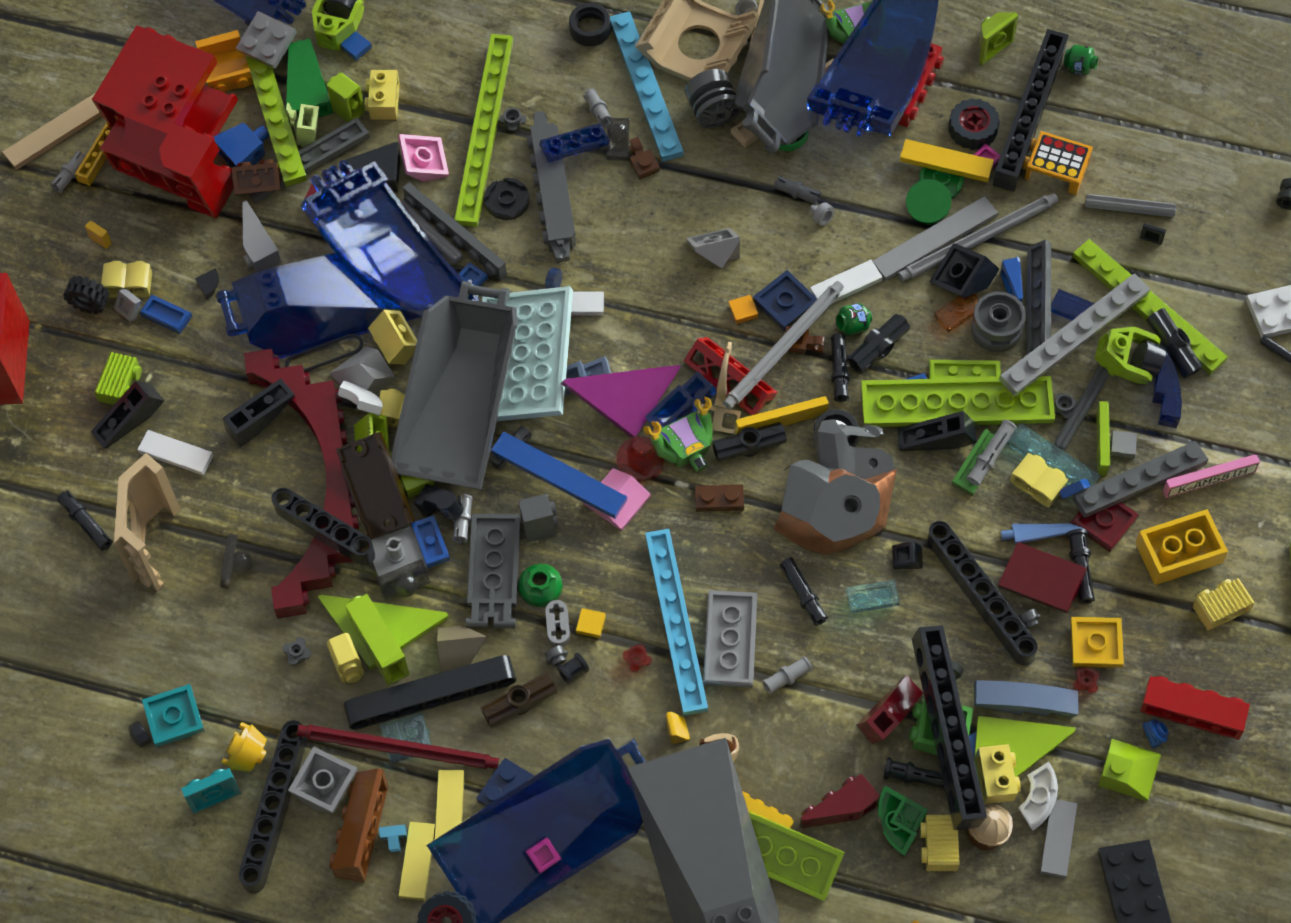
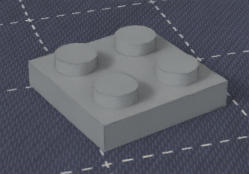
M258 11L236 49L238 52L276 69L297 31L295 28Z

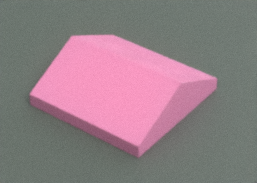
M399 134L398 140L407 175L422 182L448 177L449 172L440 137Z
M613 468L601 483L626 495L628 499L616 519L584 502L583 505L622 531L651 497V494L631 475Z

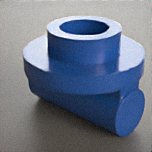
M1153 719L1142 724L1151 748H1157L1168 740V728L1162 721L1159 722Z

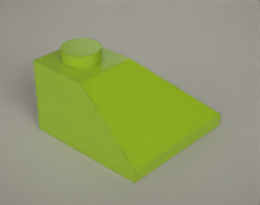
M997 12L991 18L987 17L981 23L979 64L984 65L1014 42L1019 16L1016 12Z
M1111 739L1098 786L1148 801L1161 754Z

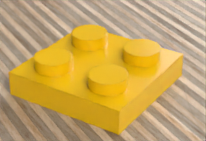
M1071 617L1072 667L1123 668L1121 618Z

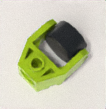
M316 0L312 9V17L318 47L340 51V44L358 28L365 8L362 6L364 1Z
M1137 327L1116 328L1109 330L1099 337L1094 359L1102 367L1106 368L1111 376L1116 375L1137 384L1146 385L1148 381L1151 382L1160 372L1165 360L1166 350L1163 346L1159 345L1161 339L1153 333ZM1134 342L1139 345L1135 349L1131 364L1129 365L1127 361L1131 343Z

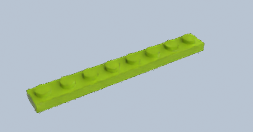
M246 56L285 186L288 187L308 181L273 69Z
M1090 239L1073 252L1072 257L1111 291L1131 276L1127 270ZM1150 291L1148 295L1131 307L1145 320L1154 312L1165 308L1176 326L1188 335L1191 342L1189 346L1203 365L1202 368L1211 375L1226 362L1228 358L1226 354L1153 292Z

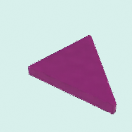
M672 365L564 379L560 384L633 439L648 419L681 366Z

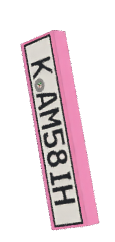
M1251 455L1168 479L1163 488V494L1165 498H1169L1255 473L1260 460L1257 455Z

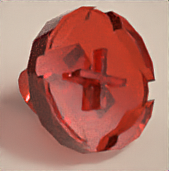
M644 436L626 440L617 452L619 471L631 475L638 482L655 479L661 473L664 466V459L657 455L650 438Z

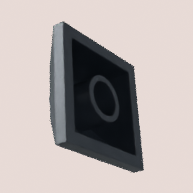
M953 243L929 282L964 298L988 289L999 268L986 256Z

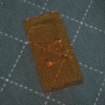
M976 294L964 298L958 296L934 312V318L949 333L973 316L974 308L980 298Z

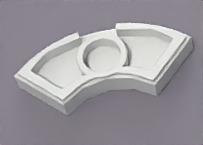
M347 381L342 382L338 392L340 397L355 403L359 410L377 415L381 414L383 403L379 397L363 387Z
M1049 762L1027 775L1030 781V793L1026 801L1018 807L1032 831L1047 819L1057 798V778Z

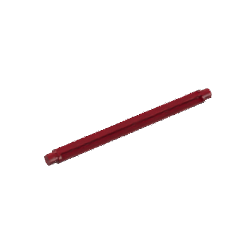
M310 724L309 726L299 725L297 730V736L307 737V740L337 743L339 745L462 764L482 769H497L499 758L490 757V754L460 751L458 749Z

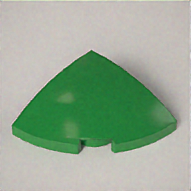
M884 785L878 802V817L881 819L884 829L883 833L888 842L905 856L917 835L916 832L928 809Z

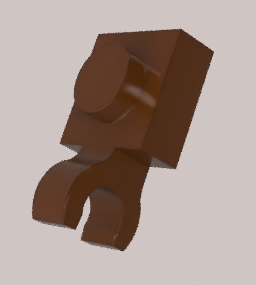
M638 137L629 140L631 144L629 147L634 155L630 157V163L639 180L660 172V166L652 151L647 150L644 152Z
M786 326L785 333H786L791 327ZM807 329L787 352L806 354V350L809 348L814 352L823 353L825 337L809 335V329Z

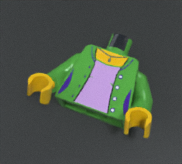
M831 0L827 2L829 11L825 9L824 4L820 5L819 11L821 14L826 15L825 22L832 38L841 44H845L849 50L861 48L864 55L871 54L875 50L873 44L878 42L879 34L883 32L886 22L885 3H882V0H876V4L870 1L834 11L835 4Z
M704 397V407H701L699 399L695 400L694 405L700 410L699 414L695 411L663 428L658 422L651 421L654 427L652 432L649 426L644 427L643 431L646 435L651 436L650 440L659 457L670 463H675L677 467L691 463L696 472H700L708 466L703 457L708 453L713 437L711 413L708 411L712 406V402L708 397Z

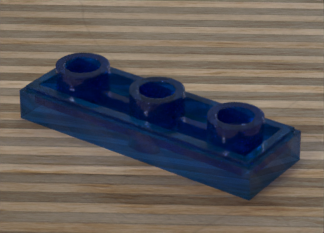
M598 123L540 140L539 146L548 162H553L607 146L610 140L601 124Z

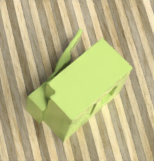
M287 103L286 112L289 116L290 124L294 128V137H297L296 144L306 147L315 142L319 106L301 104L298 118L296 110H292L290 104Z

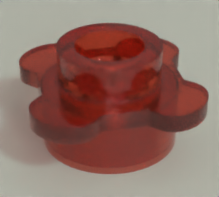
M637 644L623 652V659L629 663V669L632 672H637L639 668L649 666L652 662V658L647 656L645 646L642 644Z
M1077 668L1075 671L1077 678L1073 683L1074 689L1077 691L1087 690L1091 694L1096 693L1098 690L1096 684L1100 678V673L1091 668Z

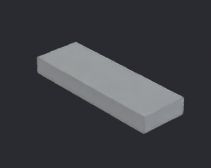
M1056 799L1055 805L1048 816L1040 874L1066 879L1077 803Z

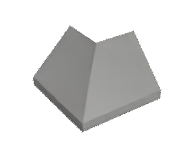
M731 228L686 238L687 243L695 252L723 268L727 261L740 258V238Z
M365 346L330 372V376L340 386L343 381H347L363 387L374 394L396 379L379 350Z
M313 746L288 791L314 810L333 814L358 768Z

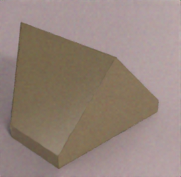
M464 626L438 628L437 645L441 673L470 665L487 636Z

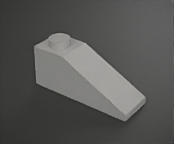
M246 200L242 202L243 248L246 254L243 256V259L248 268L253 267L256 274H259L281 263L278 249Z

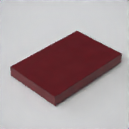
M1017 542L998 586L1001 589L1068 614L1087 569L1081 565Z

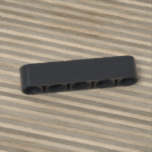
M279 488L273 492L271 500L276 514L357 564L368 565L374 561L375 550L372 540L368 536L290 489ZM284 500L289 501L285 505H279ZM308 512V515L299 517L301 513ZM328 524L326 528L319 529L320 525ZM342 536H348L344 541L338 540ZM361 548H368L364 553L358 552Z

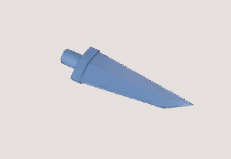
M1017 523L1012 524V530L1001 531V540L1014 539L1016 545L1017 542L1026 543L1066 535L1070 530L1084 528L1073 524Z

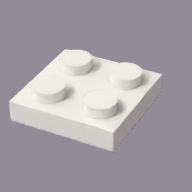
M1291 285L1247 295L1246 302L1261 338L1291 332Z

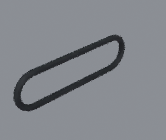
M357 334L342 336L290 356L286 360L285 367H289V362L292 359L350 337H355L359 340L360 345L356 350L304 369L305 372L311 371L358 353L363 347V340Z

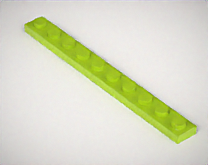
M491 34L455 215V221L461 226L478 227L513 46V36Z

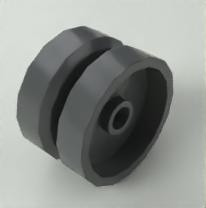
M998 291L988 293L979 299L974 308L971 333L974 341L980 347L991 352H1003L1010 350L1018 344L1022 336L1026 315L1020 300L1007 292Z

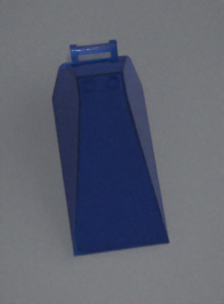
M410 235L259 271L231 282L233 290H221L216 293L217 302L221 304L226 320L227 335L233 337L247 333L250 344L264 350L272 349L273 354L279 356V359L348 334L362 335L370 332L368 327L383 310L401 311L405 320L409 321L422 317L424 310L434 305ZM237 300L243 319L242 323H236L230 304L231 301Z
M634 738L618 749L610 739L580 746L426 845L456 892L466 896L467 900L474 905V911L476 910L477 923L501 922L637 835L643 820L628 774V765L622 758L623 755L629 753L636 765L646 762L638 750V743ZM548 837L561 860L542 873H539L526 850Z

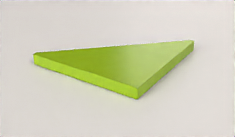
M319 595V601L342 633L350 635L358 655L369 670L375 668L376 665L347 614L345 605L351 599ZM372 602L401 650L449 619L447 612Z
M978 716L975 755L979 747L1009 744L1010 752H1014L1016 757V767L1013 768L1014 775L1019 777L1042 757H1045L1069 736H1072L1075 732V727ZM975 756L974 762H975L976 771H977V775H978V779H979V773H978L977 762H976V756Z

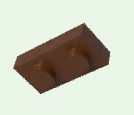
M743 484L695 486L696 512L744 510Z

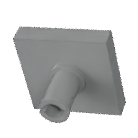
M412 526L371 539L375 550L373 564L382 587L428 571Z

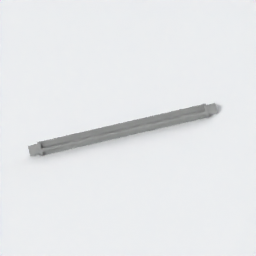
M1055 193L1048 196L1045 195L954 243L971 249L1034 215L1051 208L1053 204L1058 202V198ZM952 244L905 267V270L898 273L899 279L902 282L913 279L940 265Z
M836 281L833 285H830L727 395L723 402L727 409L730 410L740 403L840 295L844 288L841 282Z

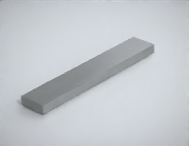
M984 196L872 262L886 282L898 275L899 272L905 270V267L941 250L996 218L998 211Z

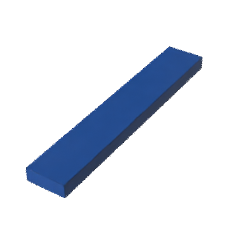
M506 432L501 434L491 449V454L614 519H616L628 500L626 495Z

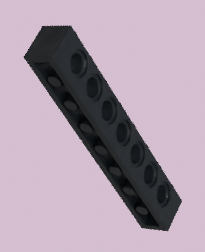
M1050 29L1046 31L998 162L993 186L1015 192L1026 156H1028L1063 59L1068 34Z
M943 625L919 627L911 640L954 830L979 828L987 818L944 627Z

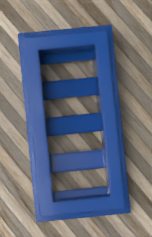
M1019 257L1003 260L1000 276L1006 291L1017 297L1022 303L1023 291Z

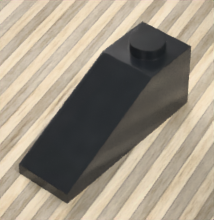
M280 378L223 417L227 433L239 447L243 446L259 435L295 398V394Z
M135 381L93 428L91 433L102 447L107 449L149 419L165 400L151 384Z
M964 411L900 427L898 428L899 450L956 449L976 444L975 422Z

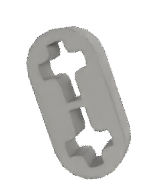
M554 600L548 603L545 611L548 640L554 647L559 645L564 647L570 641L568 609L564 602ZM559 608L560 620L555 621L554 609ZM557 627L561 628L562 637L560 640H557L555 636Z

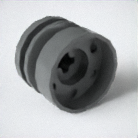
M710 69L703 71L691 78L684 89L685 95L693 109L698 124L703 128H716L725 125L740 113L741 109L735 103L736 92L733 90L729 76L724 70Z

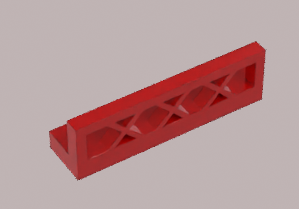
M708 337L697 338L683 361L716 388L718 387L719 379L713 377L711 366L717 365L720 368L722 367L725 350ZM697 351L704 355L705 365H698L692 360ZM729 355L727 367L726 396L731 392L729 380L735 379L740 382L750 372L747 367L731 355ZM761 379L749 392L759 398L755 407L752 408L748 404L747 396L738 405L750 415H756L760 412L765 402L773 400L778 392Z

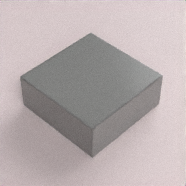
M124 288L118 292L114 309L131 322L137 319L142 301Z
M1113 430L1110 456L1134 459L1136 455L1137 433Z

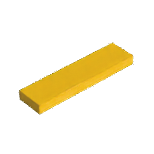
M905 139L899 162L988 182L994 160Z
M823 396L740 418L735 422L734 432L736 435L746 427L757 429L778 422L786 426L816 418L828 410L829 402L827 397Z

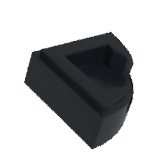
M216 268L195 278L206 299L215 293V289L218 286L219 276Z

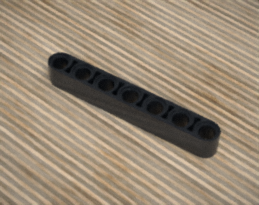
M944 521L933 522L927 537V543L1014 661L1020 665L1031 664L1038 649V644L952 528ZM940 533L944 538H937L934 534ZM955 552L959 556L951 557L948 555V553ZM969 571L973 575L965 576L962 572ZM984 590L987 594L979 595L976 591ZM998 609L1002 614L996 615L990 610ZM1012 628L1016 631V633L1009 634L1005 631V629ZM1020 648H1028L1031 653H1022Z
M502 655L351 698L344 703V709L349 728L353 730L362 729L501 689L514 684L517 679L510 657Z
M296 720L286 722L281 729L240 867V882L249 893L260 892L266 884L292 795L288 790L298 774L307 744V737L289 738L290 734L297 732L298 726L302 725ZM287 755H293V758H292L291 761H289V762H283V761H282V759H283L285 756H287ZM278 779H287L283 785H275ZM273 802H278V803H280L279 806H278L276 809H274V810H269V809H268V806H269L271 803H273ZM265 826H272V830L269 833H261ZM258 850H265V854L261 858H254V854ZM250 875H258V878L255 882H246L247 878Z

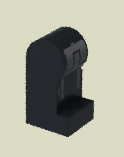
M428 484L425 485L414 501L415 506L422 515L427 517L437 513L444 515L448 520H455L464 511L463 505L458 502L454 493Z

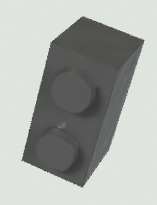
M547 494L518 501L521 522L527 542L555 536L554 527L558 526L557 511L554 501L549 502Z

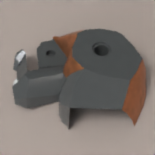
M837 420L819 422L813 433L817 463L801 460L784 469L786 470L790 467L782 510L773 529L795 544L807 550L825 555L848 549L883 530L886 527L897 471L894 468L893 458L882 449L849 446L847 440L848 435L878 437L881 434L883 435L882 428L873 425H864L863 427L847 426Z

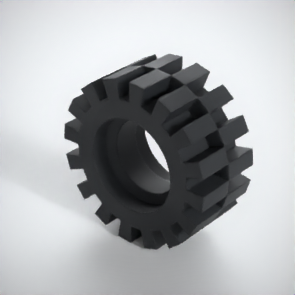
M73 276L67 284L63 297L75 309L79 308L82 312L85 310L89 314L92 312L98 314V312L102 313L110 293L106 287H103L101 283L97 284L94 279L91 281L88 277L83 279L82 276Z

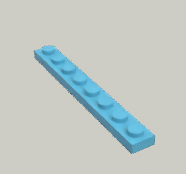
M630 11L610 16L611 28L662 162L684 156L681 143L650 62L635 47L640 36Z
M664 529L647 532L645 537L683 716L707 712L708 705L670 530Z

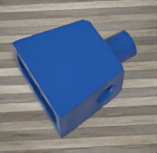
M241 123L213 138L219 148L218 154L230 167H237V163L251 162V165L259 162L266 154L262 142L269 138L270 135L263 125L252 131L245 123Z

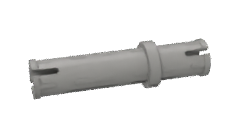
M1006 419L1003 420L982 455H978L976 458L977 463L966 477L971 484L980 486L987 472L994 468L996 458L1017 428L1013 422Z

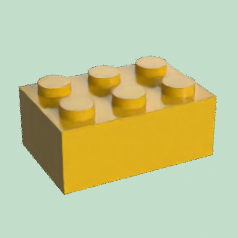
M1208 509L1141 530L1135 542L1154 585L1222 564L1228 553Z

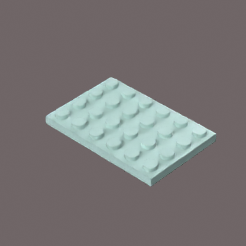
M570 286L510 293L506 306L516 307L517 330L497 421L563 415L565 387L560 383L566 379L573 298V290ZM482 297V302L497 304L498 299Z

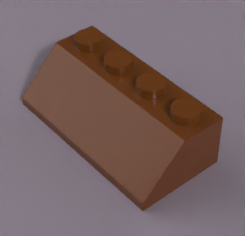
M383 769L357 772L354 781H351L348 787L350 799L348 805L345 804L342 810V820H344L342 829L339 828L337 831L335 842L338 844L336 853H332L329 868H332L335 878L363 883L366 881L389 787Z

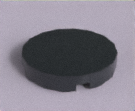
M503 178V180L492 182L484 194L487 211L495 218L501 220H512L522 216L530 203L526 186L513 178Z

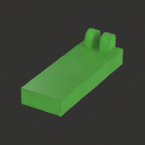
M987 429L984 430L952 480L954 486L972 496L979 486L971 484L966 477L977 463L976 458L978 455H982L994 436Z

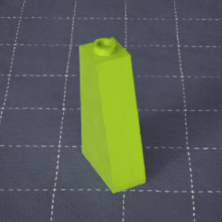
M368 594L352 598L345 605L347 614L386 685L390 686L409 676L405 655Z

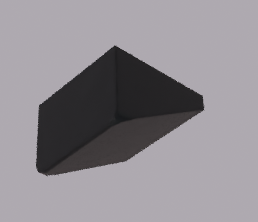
M1144 223L1140 238L1162 245L1166 230Z
M910 541L892 546L894 569L923 568L922 547L917 542Z

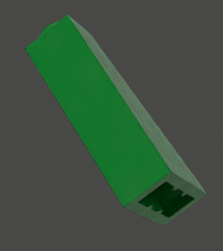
M310 38L298 40L291 43L288 47L286 107L287 103H289L291 109L296 110L298 118L301 104L319 106L318 118L333 114L331 101Z

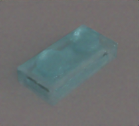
M895 580L846 587L850 614L899 606Z

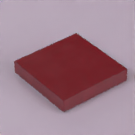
M1120 502L1086 518L1079 511L1071 521V524L1086 529L1088 531V538L1111 552L1138 519L1139 514Z

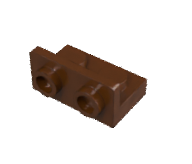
M272 159L261 160L258 165H251V162L237 163V167H231L234 194L236 196L281 191L280 167Z

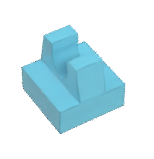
M405 824L379 827L380 839L382 841L388 840L389 851H401L400 839L408 837Z

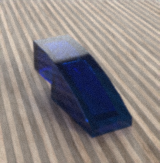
M1166 351L1163 366L1156 376L1152 403L1161 404L1158 425L1177 429L1182 409L1181 387L1174 363Z
M697 371L684 385L675 387L645 418L650 423L651 421L658 422L663 428L697 410L694 405L696 399H699L701 404H705L704 397L710 399L717 392L714 386Z

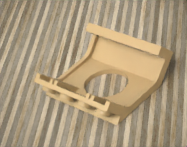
M663 0L635 47L657 69L686 81L710 69H722L728 73L731 66L737 62V56L740 51L747 45V39L754 32L760 15L756 11L734 15L700 0ZM703 28L713 32L719 39L720 45L717 52L711 57L697 60L685 56L680 51L678 46L680 37L691 29Z
M145 453L118 479L114 545L133 583L139 579L147 588L152 586L158 592L164 586V583L159 579L161 578L160 574L148 562L151 555L145 549L147 547L145 544L146 527L148 522L163 508L168 510L173 516L181 509L163 467ZM128 506L131 518V531L127 528Z

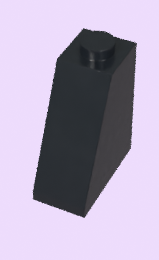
M393 142L343 160L342 169L338 170V182L342 183L344 192H354L360 186H367L373 192L398 193L401 163L399 142Z

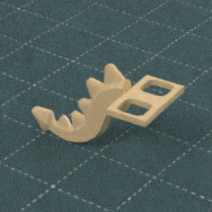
M728 342L720 371L716 401L709 410L714 411L712 422L714 431L735 434L734 429L722 427L725 413L735 414L737 419H740L741 411L729 410L723 405L727 394V367L732 349V342Z

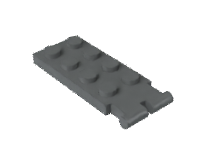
M472 514L467 605L472 607L471 618H466V628H488V621H494V628H516V619L511 618L512 607H517L520 514Z

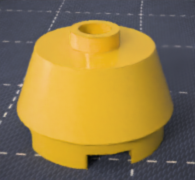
M240 722L239 728L242 731L240 734L234 733L226 749L229 757L228 759L223 757L221 764L228 766L230 770L251 772L256 763L261 764L266 754V750L263 748L267 738L252 724L249 726Z

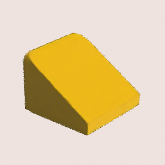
M667 712L666 725L671 743L677 744L689 741L690 737L685 718L673 712Z

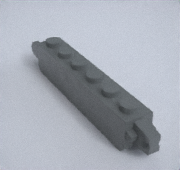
M538 111L533 115L534 126H530L531 135H527L528 148H533L534 154H530L531 167H536L537 173H533L534 185L539 186L540 192H536L538 206L542 205L543 211H539L540 223L546 226V230H542L543 242L549 245V251L553 252L556 263L570 261V249L575 247L576 239L557 125L547 122L546 113Z

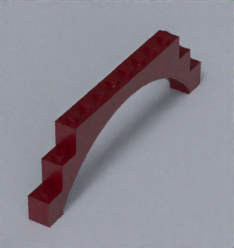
M272 349L244 353L246 374L250 384H258L267 388L281 378L295 394V398L289 405L310 427L324 457L326 495L323 510L351 527L359 529L358 517L353 515L352 508H356L350 494L336 451L337 448L348 444L346 430H341V424L345 423L343 409L339 410L338 403H342V397L338 395L339 389L335 388L334 381L311 384L310 374L305 373L303 364L281 368L279 357H274ZM328 524L320 525L319 529L326 528ZM342 536L338 540L344 541L348 536ZM314 537L304 556L292 572L278 586L271 587L273 607L277 619L307 614L306 605L310 604L308 591L333 587L332 578H336L334 564L352 562L353 560Z

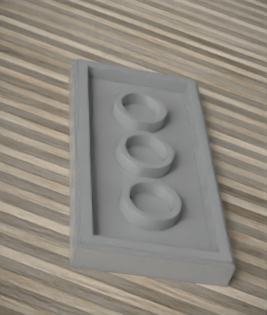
M708 590L703 685L753 688L758 593Z

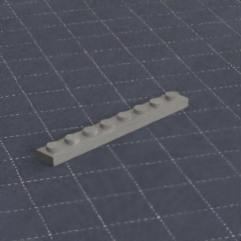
M1134 273L1001 374L999 381L1016 396L1148 295L1151 289Z

